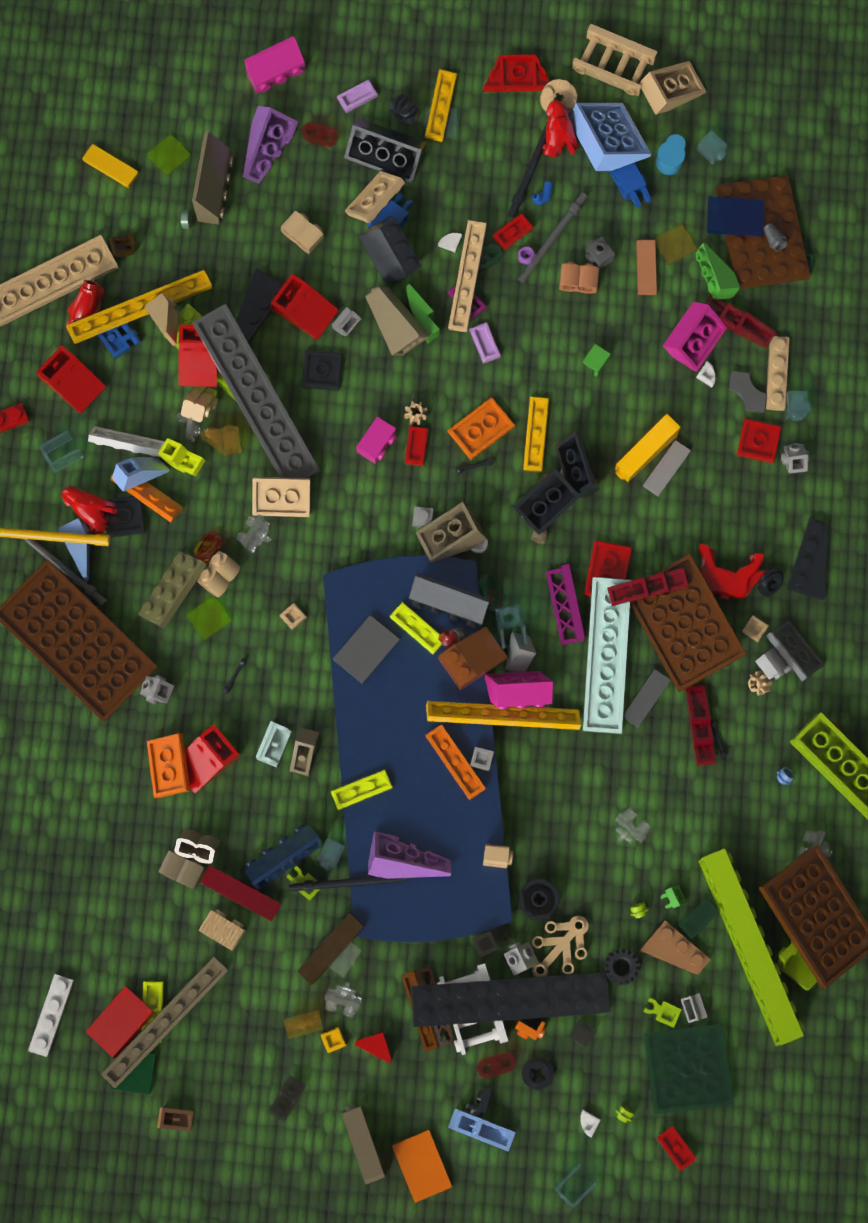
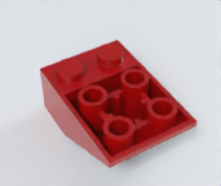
M294 274L290 275L271 301L272 311L316 340L321 337L339 312L335 306L309 284Z
M180 324L179 386L217 387L218 368L193 325Z
M62 345L36 371L42 382L80 414L106 388L86 366Z
M214 724L185 749L190 789L196 794L240 758L239 753Z

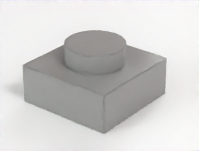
M414 506L412 527L423 528L431 523L433 508Z
M475 747L470 766L489 771L494 751Z

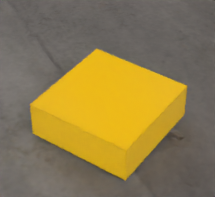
M339 1027L321 1034L327 1053L346 1046Z

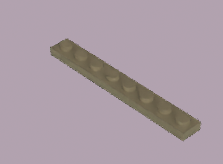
M212 957L108 1065L101 1075L116 1088L228 970L215 957Z

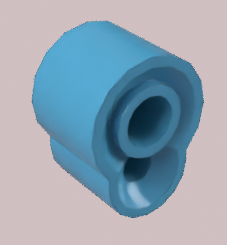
M677 134L671 135L659 147L656 167L661 173L673 175L681 170L685 158L684 149L686 145L685 139Z

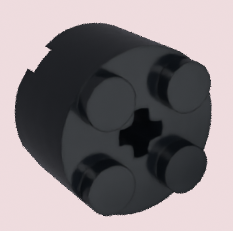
M535 879L528 882L519 895L521 911L527 918L536 921L551 917L559 904L557 889L550 882L543 879ZM537 895H539L540 898H544V901L541 902V905H538L537 902H534V899H536Z

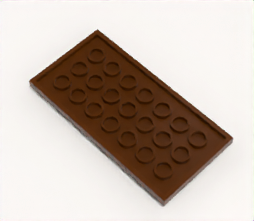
M46 560L0 605V623L103 723L145 681L146 676H150L158 668L49 560Z

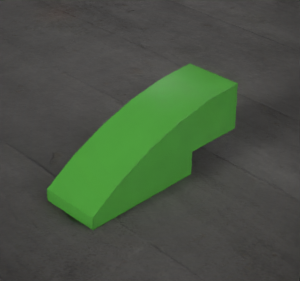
M408 284L407 299L410 313L429 334L430 337L425 340L429 344L440 335V329L431 320L433 318V310L415 289Z

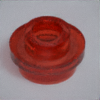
M445 630L439 635L438 640L443 646L451 647L457 643V635Z

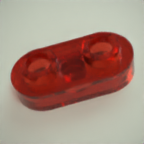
M308 122L302 127V136L308 142L324 147H333L338 141L337 132L331 127L314 122ZM314 132V135L310 136L308 133ZM327 137L332 138L330 141L326 140Z
M209 532L203 535L194 549L195 558L203 562L209 561L222 544L220 534Z
M508 1052L482 1059L477 1065V1072L484 1079L496 1077L511 1072L516 1066V1059ZM508 1059L510 1062L509 1066H503L502 1060ZM489 1065L491 1068L490 1072H484L483 1066Z

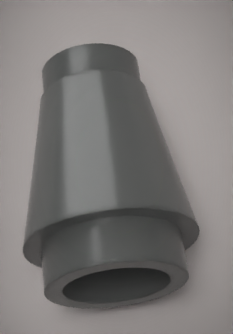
M769 223L764 227L763 230L771 249L778 252L787 246V238L773 223Z

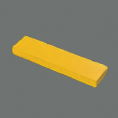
M439 69L424 138L439 142L443 141L457 73Z
M530 396L523 470L542 472L549 398Z

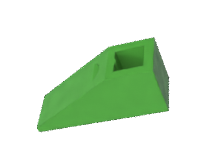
M702 243L695 254L713 300L733 298L740 289L735 273L706 243Z

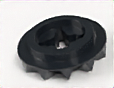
M771 567L770 570H765V574L761 575L762 578L758 581L759 586L757 589L760 591V594L766 597L776 593L783 581L782 571Z
M537 1057L528 1060L524 1064L522 1079L529 1088L542 1090L548 1087L553 1080V1068L547 1060ZM543 1066L541 1074L545 1079L538 1077L533 1082L534 1073H532L530 1068L538 1070Z

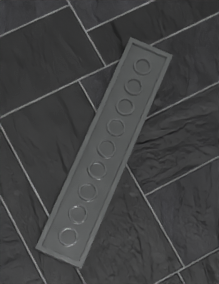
M224 304L192 322L279 477L308 478L320 471L227 305Z

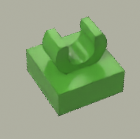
M679 885L665 890L666 893L661 895V899L668 897L670 901L665 908H676L687 903Z

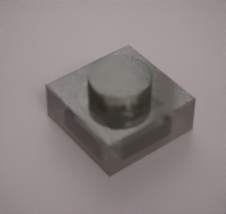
M579 1020L569 1037L586 1048L595 1035L596 1030Z

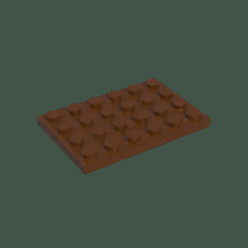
M788 175L717 185L715 187L731 267L740 289L807 280L810 278ZM769 223H773L787 238V246L781 251L776 252L770 248L765 231L763 230Z
M691 554L653 574L656 575L685 568L690 587L630 602L632 609L678 692L685 690L747 655Z
M818 844L810 847L759 887V890L821 989L827 988L868 954V924Z

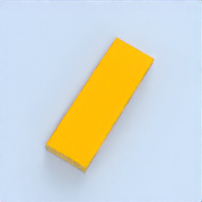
M94 144L90 146L82 158L84 162L127 188L132 185L139 175L137 170Z

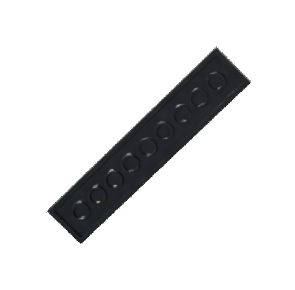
M606 972L410 987L414 1028L610 1013Z

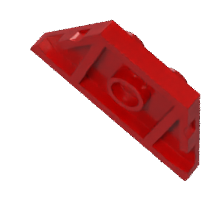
M499 55L486 84L483 86V92H540L550 81L536 55Z

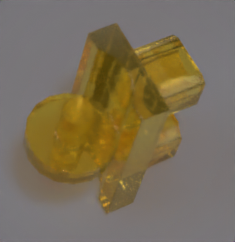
M319 1010L284 1019L288 1039L323 1030Z

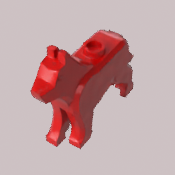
M704 544L699 545L702 557L700 571L713 595H718V599L729 600L730 597L737 599L745 598L758 580L762 578L761 575L765 574L764 570L757 572L763 561L764 554L754 553V555H750V564L733 573L715 566L714 548H709L708 545Z

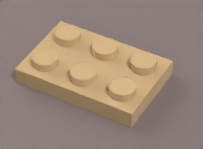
M380 171L347 207L345 212L348 216L370 223L376 218L381 209L388 204L389 200L400 191L405 182L400 177Z
M253 477L252 515L310 517V478Z

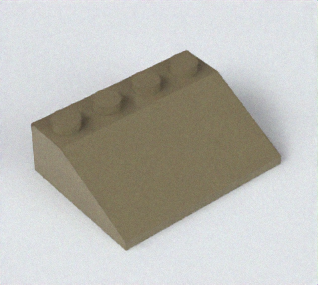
M209 131L204 133L192 202L198 222L220 225V219H223L225 214L223 202L227 201L228 197L226 185L230 184L231 181L229 169L233 167L234 156L231 155L230 148Z

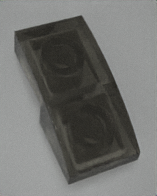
M289 1075L267 1113L285 1123L306 1085Z

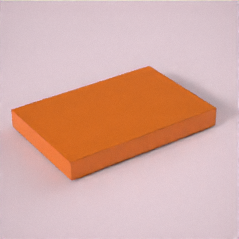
M491 397L451 427L448 433L468 458L472 460L512 430L515 424Z
M183 733L148 740L147 748L154 798H162L190 791Z
M429 1130L392 1145L415 1203L452 1187Z

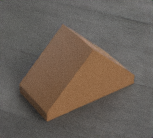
M160 1107L157 1128L191 1132L194 1111Z

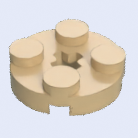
M557 79L550 81L544 86L540 95V103L543 110L546 112L549 103L554 100L556 93H559V95H563L561 101L564 103L569 114L577 103L575 88L566 80Z

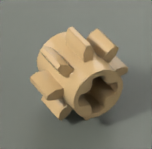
M412 401L410 407H405L406 412L409 413H406L404 418L410 419V425L413 422L420 425L422 419L426 420L424 413L427 412V408L422 409V402L414 404ZM419 411V414L413 416V413Z
M762 670L750 674L751 678L748 681V686L751 692L757 691L759 696L771 691L772 679L769 680Z

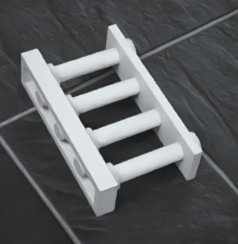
M482 964L477 966L478 970L474 971V974L445 982L442 976L439 977L440 982L437 984L490 981L486 965ZM495 1021V1028L491 1032L462 1040L459 1028L476 1023L453 1025L457 1037L454 1044L457 1052L461 1051L462 1055L466 1054L465 1048L493 1039L495 1041L499 1040L500 1044L508 1042L502 1021Z

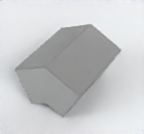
M346 307L334 321L332 328L339 334L347 336L361 318L354 311Z
M700 993L681 999L688 1023L707 1018Z

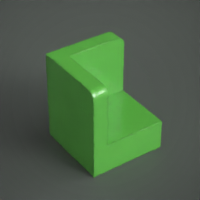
M594 344L583 360V363L595 371L594 375L598 377L609 361L611 354Z

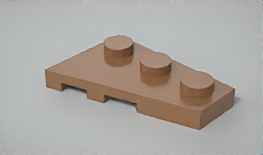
M666 921L661 924L640 949L645 954L654 956L696 975L711 960Z

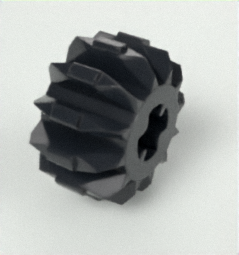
M403 94L394 98L389 105L392 115L397 121L406 126L415 123L420 116V109L417 107V104Z

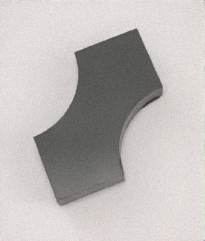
M731 371L728 391L734 392L741 397L744 402L745 411L764 413L767 393L760 392L753 386L750 380V373Z

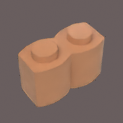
M575 262L562 264L559 290L596 293L599 267H595L594 264L590 263L583 266L576 265Z

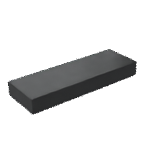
M654 669L624 713L623 718L639 728L670 682V679Z

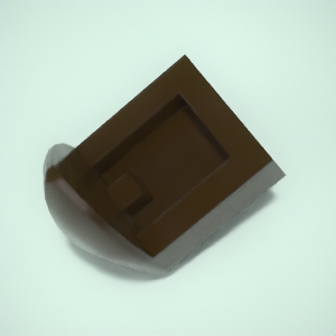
M129 233L128 236L111 237L109 239L113 257L130 256L135 253L137 239L132 233Z

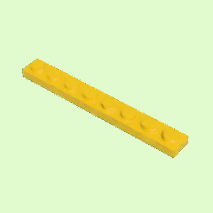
M202 270L66 325L74 344L148 315L149 313L145 306L161 293L166 298L170 297L174 303L212 289V284L205 271Z
M427 701L426 704L427 721L579 730L581 727L579 710L517 708L515 706H510L508 709H498L495 705L438 701Z

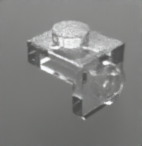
M177 413L178 421L187 423L185 434L187 441L195 442V436H199L200 425H197L198 421L192 420V417L187 418L182 416L181 413Z

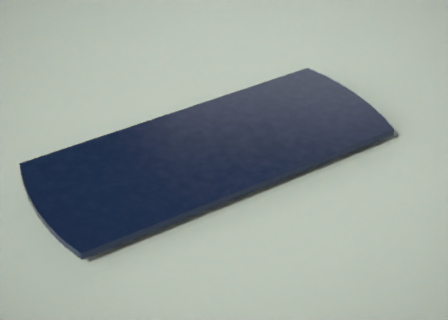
M428 556L393 557L347 566L323 575L341 785L343 787L386 770L393 787L390 790L344 808L350 879L375 877L368 875V860L375 831L399 837V841L402 843L417 845L416 849L420 851H430L451 860L450 876L408 878V882L351 886L353 915L365 926L357 936L359 938L389 942H431L461 938L512 922L507 868L483 866L486 844L505 846L493 725L427 721V701L490 705L485 675L460 691L438 660L441 653L455 644L450 638L451 629L463 628L464 632L467 633V638L482 628H470L466 626L465 622L460 620L459 622L451 621L446 615L441 614L437 616L430 613L429 609H417L411 606L412 603H409V596L416 573L479 595L476 561L447 557L433 563L430 562ZM402 602L446 639L434 655L390 618V615ZM371 615L398 637L400 641L368 679L361 684L333 661V658ZM441 724L469 765L471 764L475 747L494 751L489 771L471 767L486 790L470 801L425 737L426 734Z

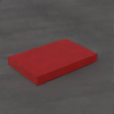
M594 540L584 596L591 597L593 577L626 580L632 547Z
M125 986L86 1030V1033L112 1058H116L155 1012Z

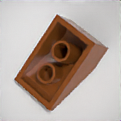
M484 627L441 653L438 660L461 691L508 659V657L487 627Z

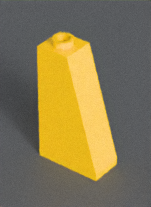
M666 414L616 464L617 476L629 482L677 438L680 426Z

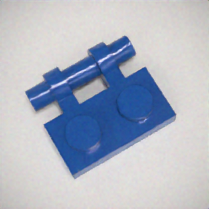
M128 323L98 334V337L115 359L131 349L127 344L129 341H132L135 346L141 343L138 333ZM123 328L126 334L122 336L118 329Z

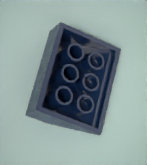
M309 824L307 826L301 825L294 830L295 834L293 836L282 838L278 842L279 845L274 849L272 847L268 848L262 853L263 857L258 860L253 859L246 864L247 868L244 871L258 891L323 846L320 838Z

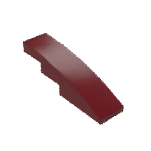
M712 295L704 303L711 307L728 329L764 348L768 347L777 333L748 312L743 313L730 303L725 304L721 300H713Z
M680 568L611 586L607 589L612 606H617L690 586L685 568Z
M705 685L690 686L685 690L696 766L716 764L713 746L714 739L710 723L711 716Z
M210 865L199 882L269 921L273 920L281 905L277 901Z

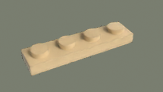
M774 336L769 344L765 410H785L789 337Z

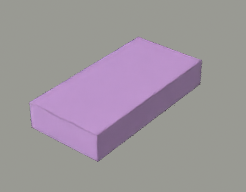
M368 79L337 96V99L344 111L348 113L378 97V94Z
M487 322L469 329L483 364L501 357Z

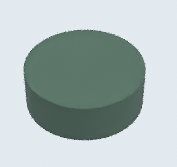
M183 210L181 212V226L183 229H191L192 214L190 210Z

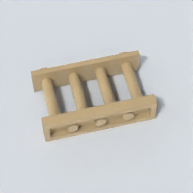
M590 24L587 31V38L590 41L581 60L574 58L572 69L579 74L589 75L620 88L629 95L639 96L642 85H639L638 82L646 65H654L658 51ZM600 43L607 48L598 67L589 64L588 61L596 44ZM616 50L623 53V56L613 74L604 69L612 52ZM633 57L640 62L630 81L621 77L629 58Z

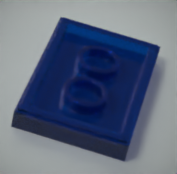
M708 197L707 233L763 236L764 200Z

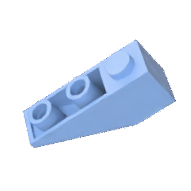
M131 457L116 464L112 479L124 492L168 473L169 469L159 457Z

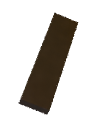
M349 913L298 970L300 975L310 985H313L360 934L365 926L352 913Z

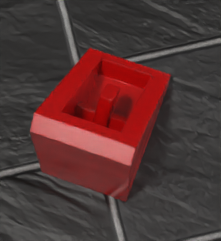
M383 1032L358 1040L354 1044L389 1064L392 1060Z

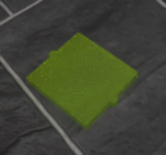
M171 134L146 154L155 164V167L159 168L166 176L171 174L191 156L182 143H179Z
M214 596L186 615L194 625L193 629L199 632L204 641L232 622L224 611V606H221Z

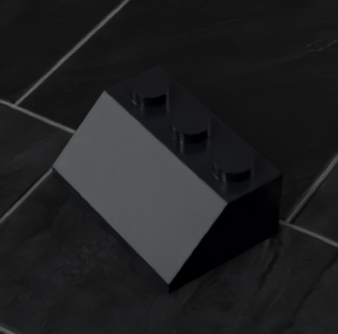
M389 216L358 235L385 284L406 277L422 267L395 218Z
M575 431L555 445L565 480L581 497H588L600 489L583 436L579 431Z
M552 467L511 506L540 535L581 496Z

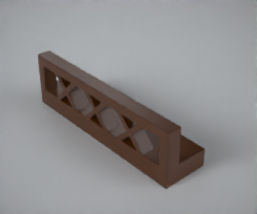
M431 966L401 975L411 1009V986L436 985ZM423 972L426 973L427 983L422 980L421 973ZM449 1025L417 1027L425 1052L454 1043ZM440 1031L445 1033L447 1041L442 1042Z

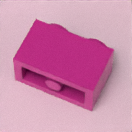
M376 417L357 445V453L374 464L378 460L382 461L387 453L386 448L388 445L392 446L397 438L396 428Z

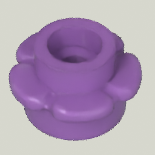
M523 247L518 252V260L522 264L529 265L536 254L532 248Z

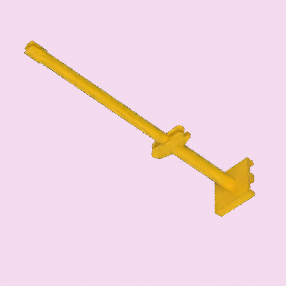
M0 527V537L95 544L97 546H109L110 536L103 534L90 535Z

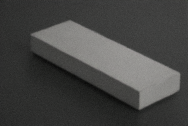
M675 440L643 484V487L659 497L691 450Z

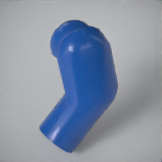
M545 182L543 192L532 195L534 204L542 205L551 199L553 183Z

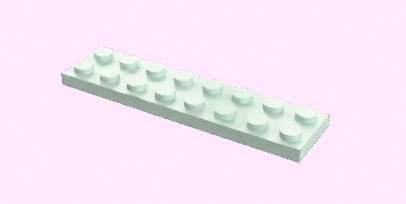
M595 577L592 579L583 731L622 734L630 602L612 606L607 588L631 580Z

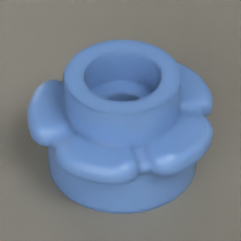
M787 767L777 770L778 781L783 785H791L795 779L792 770Z

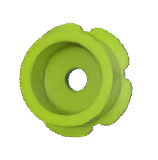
M645 902L630 906V915L635 916V918L644 917L647 915L646 911L649 908H646Z
M621 1105L619 1109H616L619 1120L624 1123L633 1121L632 1118L635 1113L630 1108Z

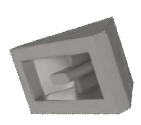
M511 633L506 670L512 672H525L536 654L529 636Z

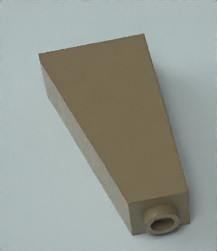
M377 286L371 289V293L365 296L392 355L403 356L430 337L390 288Z
M356 1104L344 1108L345 1113H342V1117L365 1184L384 1178L385 1173L362 1108H357Z

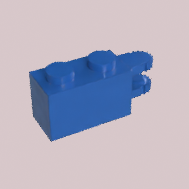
M637 162L609 171L625 201L631 198L635 207H640L641 202L637 196L640 193L646 203L651 201V197L646 189V177L643 173L640 174Z
M399 193L393 201L390 200L381 209L377 218L368 224V229L389 216L395 218L400 228H402L409 220L407 211L412 206L413 201L408 200L401 208L399 204L403 200L404 195Z

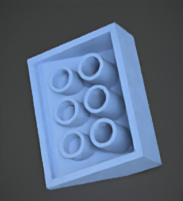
M623 103L575 104L569 119L596 171H612L651 156L647 145Z

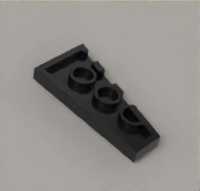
M258 268L255 270L236 319V323L248 344L271 314V301L283 286L282 283Z
M809 518L787 587L788 590L821 601L825 600L828 523Z

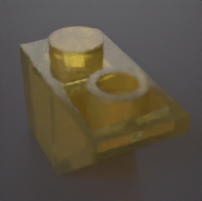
M226 425L222 429L207 428L200 432L202 440L223 456L242 453L238 426Z

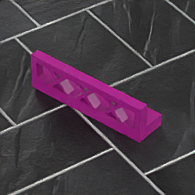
M569 564L562 565L560 569L546 571L561 646L584 642L585 636ZM561 573L563 581L558 586L552 582L551 575ZM558 591L566 595L567 599L563 605L556 601L555 596ZM562 609L570 613V619L567 623L559 617ZM566 627L574 631V639L564 640L563 632Z

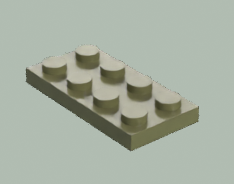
M180 551L156 588H154L146 603L142 606L138 615L165 629L207 564Z

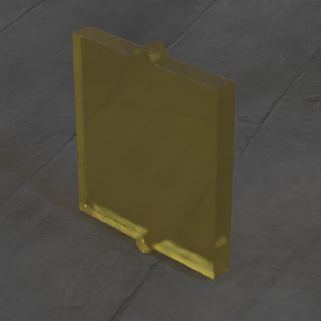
M682 224L654 239L660 250L659 253L663 255L668 265L697 251L696 246L691 240V235H688Z

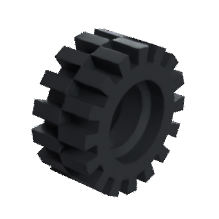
M618 949L611 952L606 957L603 967L607 979L618 985H627L633 982L640 972L638 957L628 949ZM623 959L629 963L630 968L627 974L620 975L615 971L614 965L617 960Z

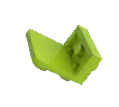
M791 941L787 948L783 947L780 950L777 963L779 969L803 989L810 990L817 981L793 942Z

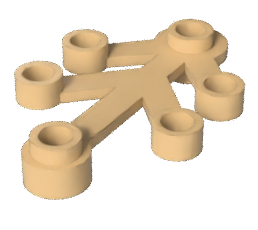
M575 916L570 922L555 923L553 921L546 923L545 930L550 934L555 931L569 930L564 937L542 938L536 936L533 938L532 945L537 949L542 946L556 945L542 963L532 968L534 977H545L548 973V967L562 951L564 964L562 972L566 975L572 974L574 966L571 964L570 941L574 937H576L577 945L575 957L579 960L586 958L587 951L584 949L583 934L588 930V921L582 916ZM576 922L582 923L581 929L575 927ZM553 924L555 929L549 931L547 925ZM535 939H540L542 944L536 946L534 944ZM583 950L585 953L584 957H579L577 952ZM570 965L572 968L571 972H566L564 967ZM542 967L544 969L543 974H538L536 969Z

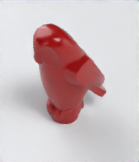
M552 100L546 110L549 117L546 124V144L542 147L544 149L543 154L557 158L558 154L562 153V148L565 145L569 153L573 155L576 153L575 150L579 148L567 109L562 101Z
M84 280L80 287V292L68 307L67 311L70 316L67 325L100 311L101 299L105 291L97 282Z
M68 486L62 491V498L65 504L71 506L74 512L89 525L91 533L94 532L95 535L102 534L109 528L104 511L117 514L116 504L74 486Z

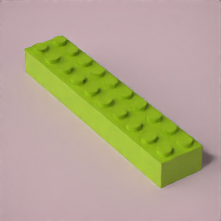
M722 849L701 858L698 862L775 1045H783L803 1037L804 1026L801 1020L797 1021L794 1014L797 1012L793 1001L789 1002L786 995L789 993L785 982L781 983L778 976L781 974L780 969L776 963L773 964L770 957L773 956L772 950L769 945H765L763 940L765 934L762 927L757 926L755 921L757 915L754 908L749 907L747 902L749 896L747 891L740 886L741 877L738 871H734L731 863L734 862L730 852Z

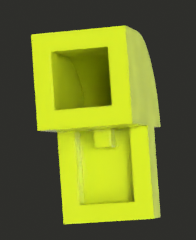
M169 438L166 439L158 452V455L169 465L195 477L205 463L202 457L189 452L182 444Z

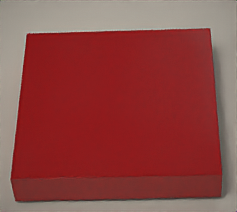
M745 418L736 455L773 464L781 426Z

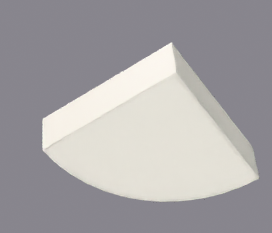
M448 234L439 241L438 246L456 252L462 234Z
M707 361L696 378L711 388L715 383V372L713 366Z
M582 1110L580 1116L582 1129L592 1138L601 1119Z

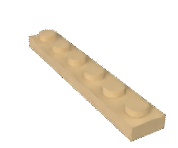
M468 220L448 326L449 330L467 332L487 227L486 223Z

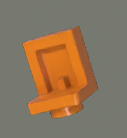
M518 1021L514 1029L518 1030L516 1034L526 1040L528 1037L536 1040L537 1037L542 1038L547 1028L544 1027V1021H541L536 1031Z

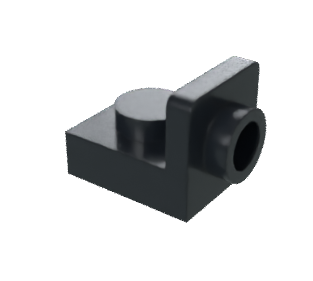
M484 1088L483 1091L479 1090L476 1100L477 1103H480L479 1107L467 1104L466 1108L470 1109L469 1113L481 1116V1112L486 1113L491 1089Z

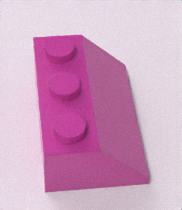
M294 36L244 60L247 77L257 94L268 91L276 84H283L288 78L299 76L305 71V62Z
M693 302L663 344V347L673 358L697 372L727 327L709 305Z
M540 671L485 674L490 702L498 709H508L510 706L526 708L527 705L544 707L545 704H552L553 681Z

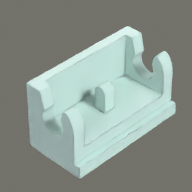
M270 721L256 759L277 767L291 731L284 726Z

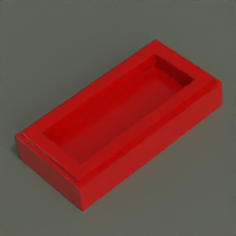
M409 427L405 464L424 465L428 428Z

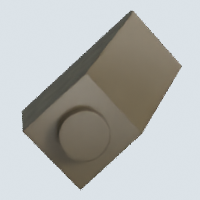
M300 728L295 740L290 772L309 775L319 732Z

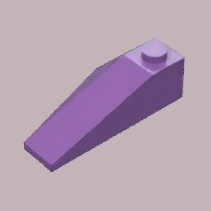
M257 107L251 125L243 173L244 178L257 184L262 181L270 170L272 162L282 153L281 150L285 144L291 141L298 121L270 107Z
M374 832L368 860V875L387 879L451 875V860L430 851H420L416 849L417 845L402 843L399 841L400 838L394 835Z

